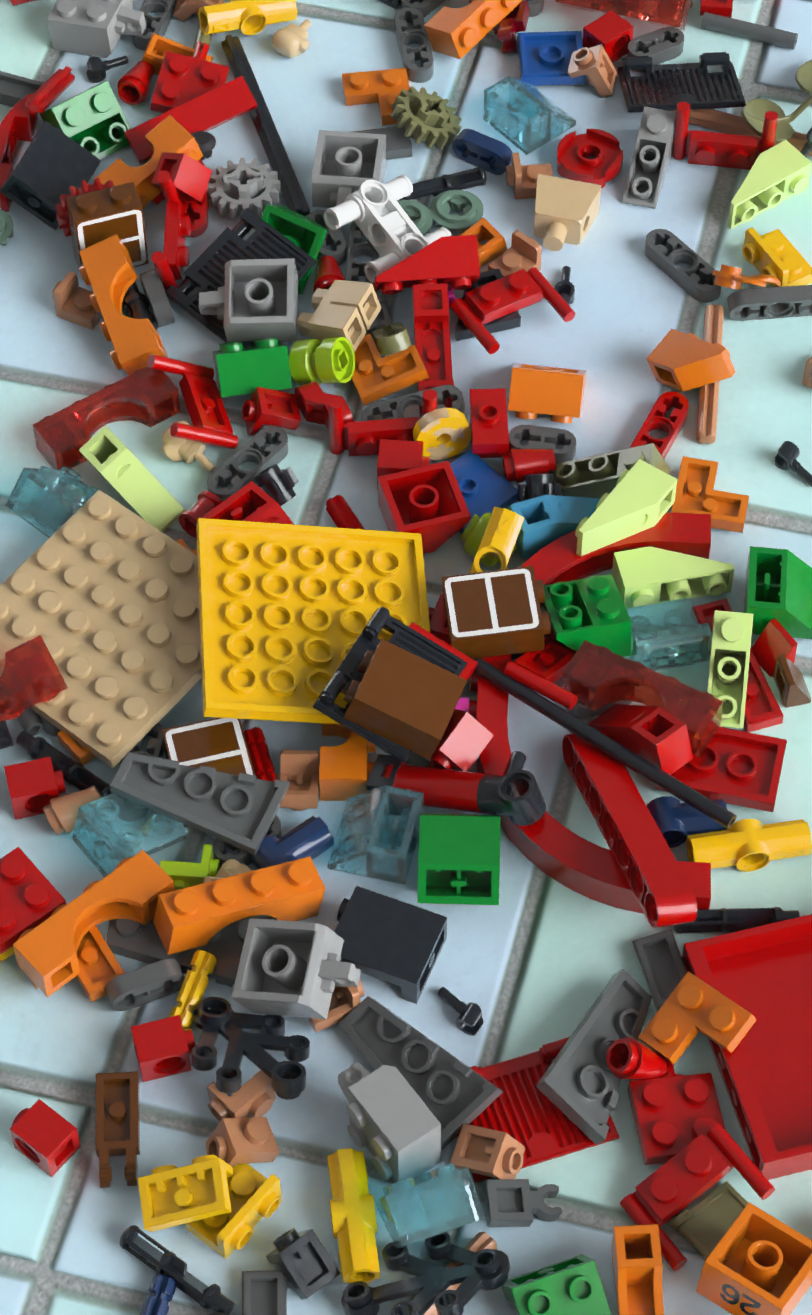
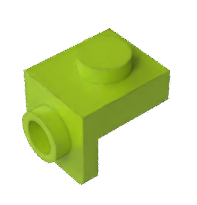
M204 844L201 863L161 860L160 867L174 881L175 890L204 883L206 876L215 877L220 870V859L213 858L211 844Z

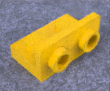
M753 227L746 230L742 246L743 255L747 262L752 263L761 274L777 277L781 282L780 287L812 283V267L779 229L762 236ZM765 282L769 286L771 285L772 287H779L775 283Z
M204 1155L194 1158L191 1165L179 1168L174 1165L160 1166L152 1170V1175L138 1178L144 1229L154 1232L232 1212L227 1177L233 1176L232 1166L215 1155Z
M247 1163L236 1164L233 1168V1176L227 1177L232 1212L185 1224L189 1232L225 1259L234 1249L240 1250L248 1243L254 1232V1226L262 1217L269 1218L277 1210L282 1200L280 1179L274 1174L270 1175L267 1179Z

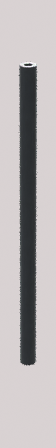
M478 658L476 660L478 663L474 673L725 828L730 829L736 821L737 815L545 697L504 675L501 670L483 659Z

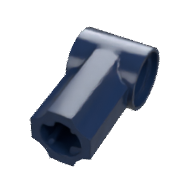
M672 796L655 798L646 805L669 848H675L683 844L687 839V835L727 830L721 824L690 805L680 803V800ZM723 799L712 800L727 809L726 802Z
M312 816L280 838L273 835L263 839L256 855L250 854V860L257 869L309 856L313 860L334 846V837L320 817Z

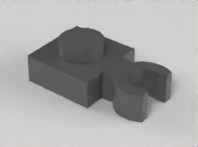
M529 1179L486 1180L483 1185L487 1227H530L533 1222V1215H536L543 1221L557 1220L562 1213L561 1207L552 1208L547 1206L544 1198H555L559 1192V1186L546 1184L537 1191H530Z

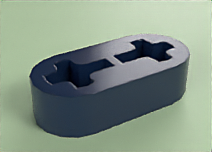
M463 129L452 142V150L459 159L476 167L481 166L485 171L492 174L502 175L506 172V166L511 165L513 152L506 144L475 130Z

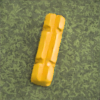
M197 950L194 953L190 963L192 970H187L175 1000L178 1005L177 1007L173 1006L169 1017L180 1015L184 1030L191 1028L194 1020L193 1011L198 1008V1004L202 1000L209 982L207 975L212 974L217 962L213 954L203 950Z

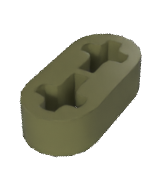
M401 322L387 324L371 332L375 345L381 355L394 354L411 346L407 329Z

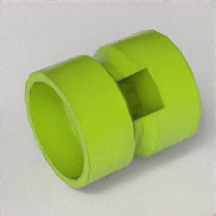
M345 337L323 338V341L320 339L297 340L293 343L289 354L291 375L298 385L316 381L319 385L323 382L325 384L347 383L351 380L355 369V355L350 341Z

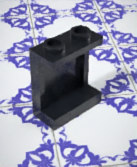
M45 121L31 140V144L11 175L4 182L0 192L56 231L59 224L56 218L57 211L55 206L62 204L60 195H70L69 187L74 186L78 189L82 187L81 181L86 180L88 183L101 160L63 134L61 130Z
M356 886L351 898L343 899L337 914V921L339 923L334 932L344 940L340 961L354 964L356 968L361 970V973L401 986V999L417 1004L446 941L447 917Z

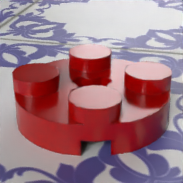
M586 129V134L576 135V131L564 136L558 144L557 172L560 176L567 179L597 184L603 188L606 182L614 179L622 169L623 150L619 148L620 142L612 134L599 129ZM591 155H595V156H596L594 159L584 158V157H590Z

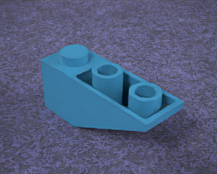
M542 495L511 504L510 511L516 512L525 518L516 540V548L522 560L532 557L540 549L559 537L576 530L584 517L589 518L595 512L600 498Z

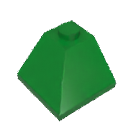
M266 204L261 219L316 260L327 229L314 220L288 208ZM313 267L298 281L299 294L304 293Z

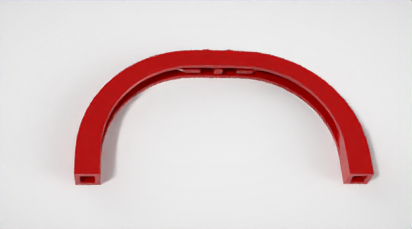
M665 513L654 527L583 556L576 554L578 538L575 536L576 530L540 549L524 562L521 567L533 566L535 580H542L543 586L557 582L584 579L588 576L610 570L613 567L614 552L649 546L709 559L711 514ZM514 654L481 659L504 672L506 665L512 661ZM473 672L471 675L470 692L478 693L477 701L469 700V714L494 735L476 759L478 773L503 776L511 756L507 726L509 694ZM546 810L542 818L536 823L525 826L514 824L509 820L508 816L501 815L500 827L509 840L529 861L546 875L589 899L615 908L644 914L611 850L600 847L578 836L554 819ZM677 861L695 894L697 909H709L711 900V863Z

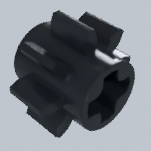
M274 464L254 477L258 484L257 486L271 496L280 506L296 496L293 487L299 481L290 467L281 470L277 464Z
M553 473L526 474V484H517L518 502L542 495L562 496V483H553Z

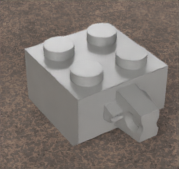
M57 0L46 19L54 50L104 58L112 54L121 35H142L146 29L144 12L134 10L132 0Z
M319 130L312 170V207H335L345 202L347 196L357 191L366 180H376L383 183L386 168V134Z
M246 259L226 262L225 285L218 287V291L199 292L200 313L202 315H217L218 319H224L227 342H254V339L271 337L278 338V341H297L298 275L295 259Z
M250 918L231 998L256 1014L327 1019L334 987H358L361 970L352 963L340 961L344 940L325 925L313 922Z
M357 1062L338 1074V1084L349 1102V1106L346 1107L350 1120V1125L347 1126L348 1132L359 1148L365 1146L373 1156L372 1163L384 1180L390 1178L395 1186L401 1189L440 1163L441 1124L395 1066L382 1065L370 1073Z

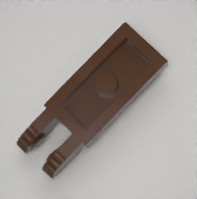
M138 1071L96 1074V1154L99 1157L100 1188L111 1187L112 1167L110 1156H126L124 1176L127 1186H137V1155H140Z

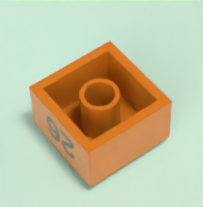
M749 1202L705 1260L696 1292L733 1315H790L812 1285V1240Z

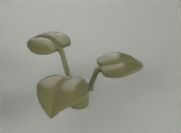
M812 60L803 64L795 74L798 86L804 92L811 95L791 115L785 116L780 106L767 99H753L745 105L741 114L753 132L762 137L764 115L768 111H774L778 114L774 142L789 140L794 135V129L789 123L794 121L812 103Z

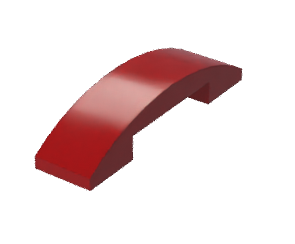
M32 94L26 95L15 104L0 124V189L13 172L11 162L18 140L31 142L39 119L38 113L35 116L29 114L30 109L25 106L27 99ZM0 192V208L5 212H9L12 200Z
M448 283L413 285L415 347L429 376L425 380L418 381L417 389L418 391H423L443 385L454 386L449 326ZM450 397L444 399V406L447 408H452ZM419 405V414L421 416L423 408Z

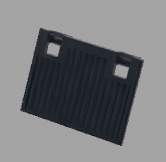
M726 52L703 53L699 55V63L652 65V57L649 56L625 57V59H622V67L617 68L618 78L629 113L643 112L644 106L673 111L677 110V104L680 102L689 103L690 110L734 108L746 105L733 63L730 61L729 53L726 54ZM721 65L722 72L708 73L707 66ZM644 69L645 76L631 77L630 70Z
M248 208L239 215L240 222L232 230L227 227L184 272L185 279L177 287L171 285L165 291L171 301L225 343L228 342L224 330V319H218L217 315H202L200 313L199 292L218 291V287L225 285L226 262L246 259L294 258L298 281L317 263L310 255ZM252 229L256 230L246 241L243 239ZM196 286H199L200 288L197 290V292L191 298H189L188 295L195 289Z
M380 607L376 609L362 633L320 693L313 708L405 763L412 751L343 718L350 703L345 708L340 707L334 703L339 693L346 694L353 679L361 681L364 674L357 671L367 649L375 652L381 641L377 637L382 628L393 634L388 642L457 676L462 673L467 662L390 616L387 608Z

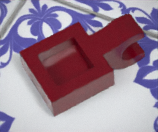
M527 0L518 4L493 28L498 41L503 40V54L516 52V33L526 31L530 13Z

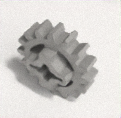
M240 158L239 164H234L229 160L227 161V168L218 166L216 167V175L210 176L208 197L211 200V207L218 208L219 215L221 216L230 213L231 220H235L238 215L248 208L261 218V211L265 209L266 204H279V195L281 194L280 180H278L277 171H270L268 163L260 167L258 166V159L252 160L250 164L246 163L244 158Z

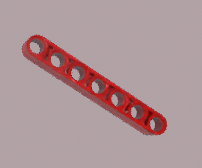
M598 730L608 736L605 730ZM566 734L562 740L565 764L651 927L658 928L694 922L697 917L695 894L626 767L575 734Z

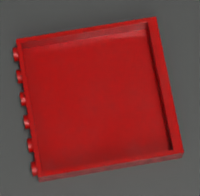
M812 914L685 943L682 959L687 972L689 971L756 1018V1022L732 1053L708 1038L752 1162L768 1180L811 1170Z

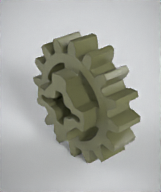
M413 86L408 91L403 89L391 107L394 110L391 117L398 120L395 126L406 130L404 136H410L417 144L424 141L428 148H432L433 144H436L439 149H443L445 144L451 146L462 128L459 125L462 119L455 116L457 109L447 106L449 100L441 98L435 91L432 95L428 94L423 87L419 92Z

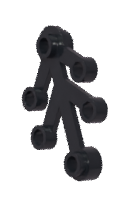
M208 997L200 1001L198 1008L194 1011V1024L202 1031L198 1045L192 1049L191 1064L193 1068L199 1071H209L216 1067L217 1049L214 1046L220 1034L229 1043L223 1065L216 1071V1088L219 1091L234 1093L241 1088L242 1072L240 1066L243 1055H245L272 1079L271 1085L278 1097L292 1100L300 1096L306 1086V1069L298 1062L309 1058L310 1041L307 1037L302 1035L284 1036L285 1020L280 1015L237 1013L232 1010L229 1001L221 997ZM240 1028L260 1029V1033L243 1032ZM264 1049L284 1051V1055L289 1061L278 1062Z
M435 1231L425 1238V1247L431 1259H446L459 1265L446 1269L410 1255L408 1247L404 1242H391L382 1250L387 1269L391 1271L401 1270L416 1277L373 1288L362 1281L353 1282L344 1289L341 1303L345 1315H377L380 1309L379 1303L417 1294L412 1301H401L395 1304L391 1309V1315H423L433 1304H435L438 1315H462L464 1306L480 1289L486 1291L494 1290L501 1287L507 1281L510 1270L508 1256L496 1249H483L477 1253L452 1244L450 1235L447 1232ZM461 1283L456 1290H447L449 1286Z

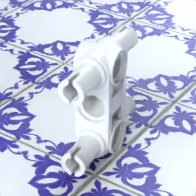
M400 175L385 184L376 180H366L357 191L347 196L345 202L328 208L324 212L325 223L332 230H337L339 227L354 221L379 253L380 258L367 262V265L364 267L365 275L372 283L375 277L437 239L452 236L450 231L444 227L438 228L426 236L422 235L397 202V200L403 197L410 196V193L413 192L412 183L405 175Z

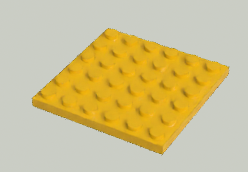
M198 518L196 533L204 717L339 724L313 708V705L377 608L385 607L389 610L390 616L409 627L414 622L431 633L422 537L420 533ZM382 628L377 638L389 641L393 634ZM339 693L334 703L342 708H345L348 702L343 700L345 695Z

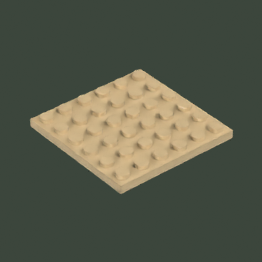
M101 490L96 492L0 585V686L55 727L67 733L73 740L87 748L92 754L112 768L202 678L197 555Z

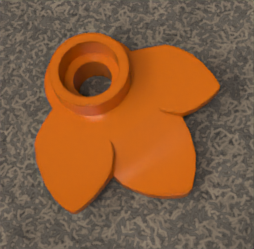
M723 264L720 271L713 270L712 273L715 276L714 285L741 290L742 282L762 287L766 286L765 282L775 283L779 287L781 285L780 280L775 276L768 274L744 276L741 275V268Z

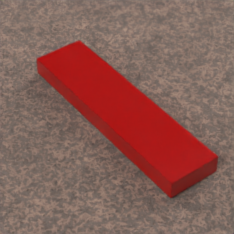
M240 76L125 131L124 135L136 159L141 164L150 160L153 156V151L145 135L169 115L190 134L198 131L207 132L257 108V102L243 76Z
M727 598L691 607L690 616L709 655L711 652L715 610L733 612ZM751 648L743 725L746 732L781 724L784 717Z

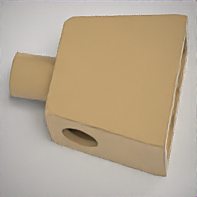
M538 174L534 236L543 239V245L546 249L559 251L564 243L573 245L582 243L599 213L601 185Z

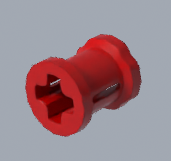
M202 491L198 495L196 504L190 510H185L179 515L178 520L181 527L186 533L197 539L196 521L198 518L203 517L223 501L210 491Z

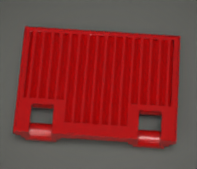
M570 1037L544 1044L539 1048V1051L484 1068H481V1066L477 1067L476 1065L470 1067L501 1089L503 1093L469 1125L506 1132L525 1147L521 1169L619 1139V1134L611 1115H609L607 1122L609 1130L606 1139L595 1144L536 1087L541 1077L551 1065L552 1060L555 1059ZM471 1173L475 1183L493 1178Z

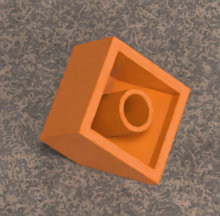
M516 363L512 367L508 410L516 411L515 417L537 419L538 413L551 415V421L572 423L573 417L579 418L581 415L587 370Z

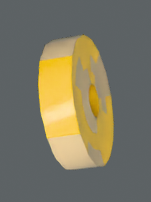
M445 407L426 413L417 421L413 429V440L423 441V456L430 457L431 460H444L458 455L467 447L471 440L472 430L464 413L454 408Z

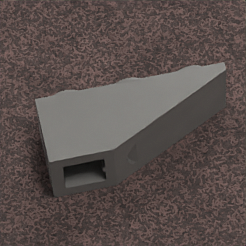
M644 106L623 203L656 209L672 155L676 112Z

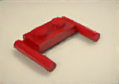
M687 102L677 104L672 157L676 160L688 157L689 164L751 170L760 153L774 146L778 114L774 111L765 113L762 137L758 138L698 130L688 131L690 104Z
M163 170L157 174V181L167 202L163 252H154L151 260L166 291L171 285L178 286L176 280H183L184 267L189 266V249L185 246V238L191 235V220L189 215L184 214L183 205L170 173Z
M536 267L530 268L527 272L525 269L519 270L466 292L465 299L457 298L450 305V308L489 354L497 352L500 344L485 328L484 324L542 301L544 298L565 322L571 321L576 315L575 311Z
M151 354L147 360L148 368L183 376L179 381V386L193 426L174 422L170 428L171 436L235 449L238 445V436L233 435V429L217 384L213 380L214 369Z
M428 389L423 392V416L437 409V392L435 390ZM332 397L328 400L330 452L339 455L344 450H348L349 457L370 456L379 453L380 439L414 441L413 429L420 418L407 417L347 422V424H343V401L339 397Z
M553 631L549 637L544 639V650L526 652L514 662L510 661L506 665L503 674L572 710L578 700V696L559 687L554 682L576 667L578 659L603 672L620 668L621 663L613 659L593 662L558 641Z
M720 1123L711 1127L705 1136L703 1134L699 1135L635 1187L636 1191L627 1195L620 1202V1206L636 1225L658 1224L661 1255L673 1271L683 1267L687 1259L662 1230L661 1226L712 1187L734 1167L762 1200L768 1198L775 1191L774 1186Z

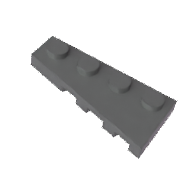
M128 752L110 784V791L256 855L289 790L290 782L277 779L275 782L256 779L255 775L244 773L234 775L217 772L216 768L201 765L200 768L179 765L178 761Z
M251 916L243 918L221 929L205 946L170 955L166 953L153 923L154 919L146 925L129 919L109 920L106 943L114 954L149 964L164 959H175L179 962L183 974H186L187 970H192L190 963L197 950L209 952L215 956L217 962L212 974H208L207 977L216 979L218 984L233 987L249 919L272 920V917Z
M624 969L612 976L536 1085L595 1144L606 1139L609 1126H607L610 1112L616 1109L620 1097L617 1091L621 1079L617 1078L608 1068L606 1063L607 1051L610 1045L618 1039L631 1037L638 1041L652 1000V996Z
M369 996L338 1024L374 1070L382 1065L395 1066L440 1122L442 1150L461 1132L463 1123L470 1124L503 1093L501 1089Z

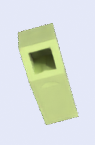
M787 140L760 153L731 201L728 227L733 229L742 223L749 222L756 215L769 208L776 207L780 202L794 194L803 192L809 185L812 162Z
M106 425L79 449L81 454L145 521L161 532H164L185 511Z
M641 459L630 470H624L613 491L610 494L605 493L600 498L595 512L589 518L584 517L579 523L575 532V536L578 538L576 554L580 556L586 555L654 527L675 502L677 479Z
M649 546L614 552L612 576L626 609H643L656 604L682 602L690 598L708 595L718 596L725 592H731L734 566L733 564Z
M718 610L714 612L704 724L743 729L753 614Z

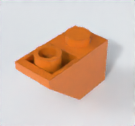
M671 329L646 358L657 382L683 392L730 378L736 372L729 358L730 353L723 345L716 342L712 344L699 339L692 333L688 332L685 334L675 329Z

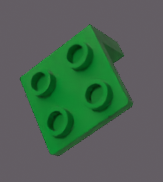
M583 1254L508 1279L502 1285L505 1299L515 1305L518 1315H611L595 1260Z

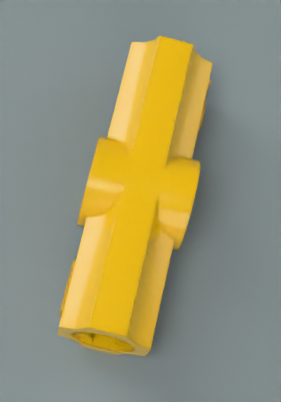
M231 0L229 3L200 7L198 18L200 29L204 35L238 29L245 35H255L261 32L268 24L296 20L298 11L296 0Z
M494 506L469 574L483 572L479 562L487 556L498 560L500 564L499 570L507 568L524 522V517L508 509Z
M743 819L735 822L730 829L687 835L686 839L689 862L711 863V869L736 865L737 869L745 872L759 870L769 864L771 860L810 855L812 850L809 825L804 819L762 825L756 819Z
M353 1148L339 1149L327 1156L332 1194V1199H329L334 1239L337 1238L340 1271L343 1283L362 1281L369 1284L371 1281L380 1278V1268L375 1233H377L373 1194H369L366 1160L364 1159L363 1151H357Z

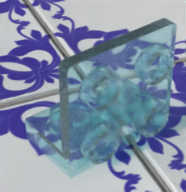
M688 598L626 608L631 619V656L629 658L635 675L709 661L712 633L708 623L698 625Z
M112 793L79 807L72 839L103 877H106L115 870L116 866L123 859L133 857L141 850L151 855L185 840L188 831L180 822Z

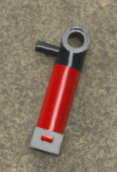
M521 751L511 753L503 776L410 766L392 755L378 754L365 784L376 808L382 810L402 812L405 804L504 815L508 816L509 820L514 824L520 826L536 823L542 818L546 810V803L534 775L529 771L522 770L526 756Z

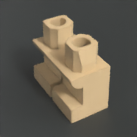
M334 280L329 290L316 289L311 302L315 312H302L296 320V324L302 336L313 337L323 341V338L345 337L350 341L355 352L367 333L366 330H369L382 308L372 283Z

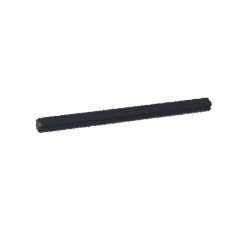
M229 34L225 36L226 39L222 41L221 46L234 78L243 76L257 102V108L249 111V114L272 171H277L283 198L288 209L307 216L310 214L309 205L239 37H232Z

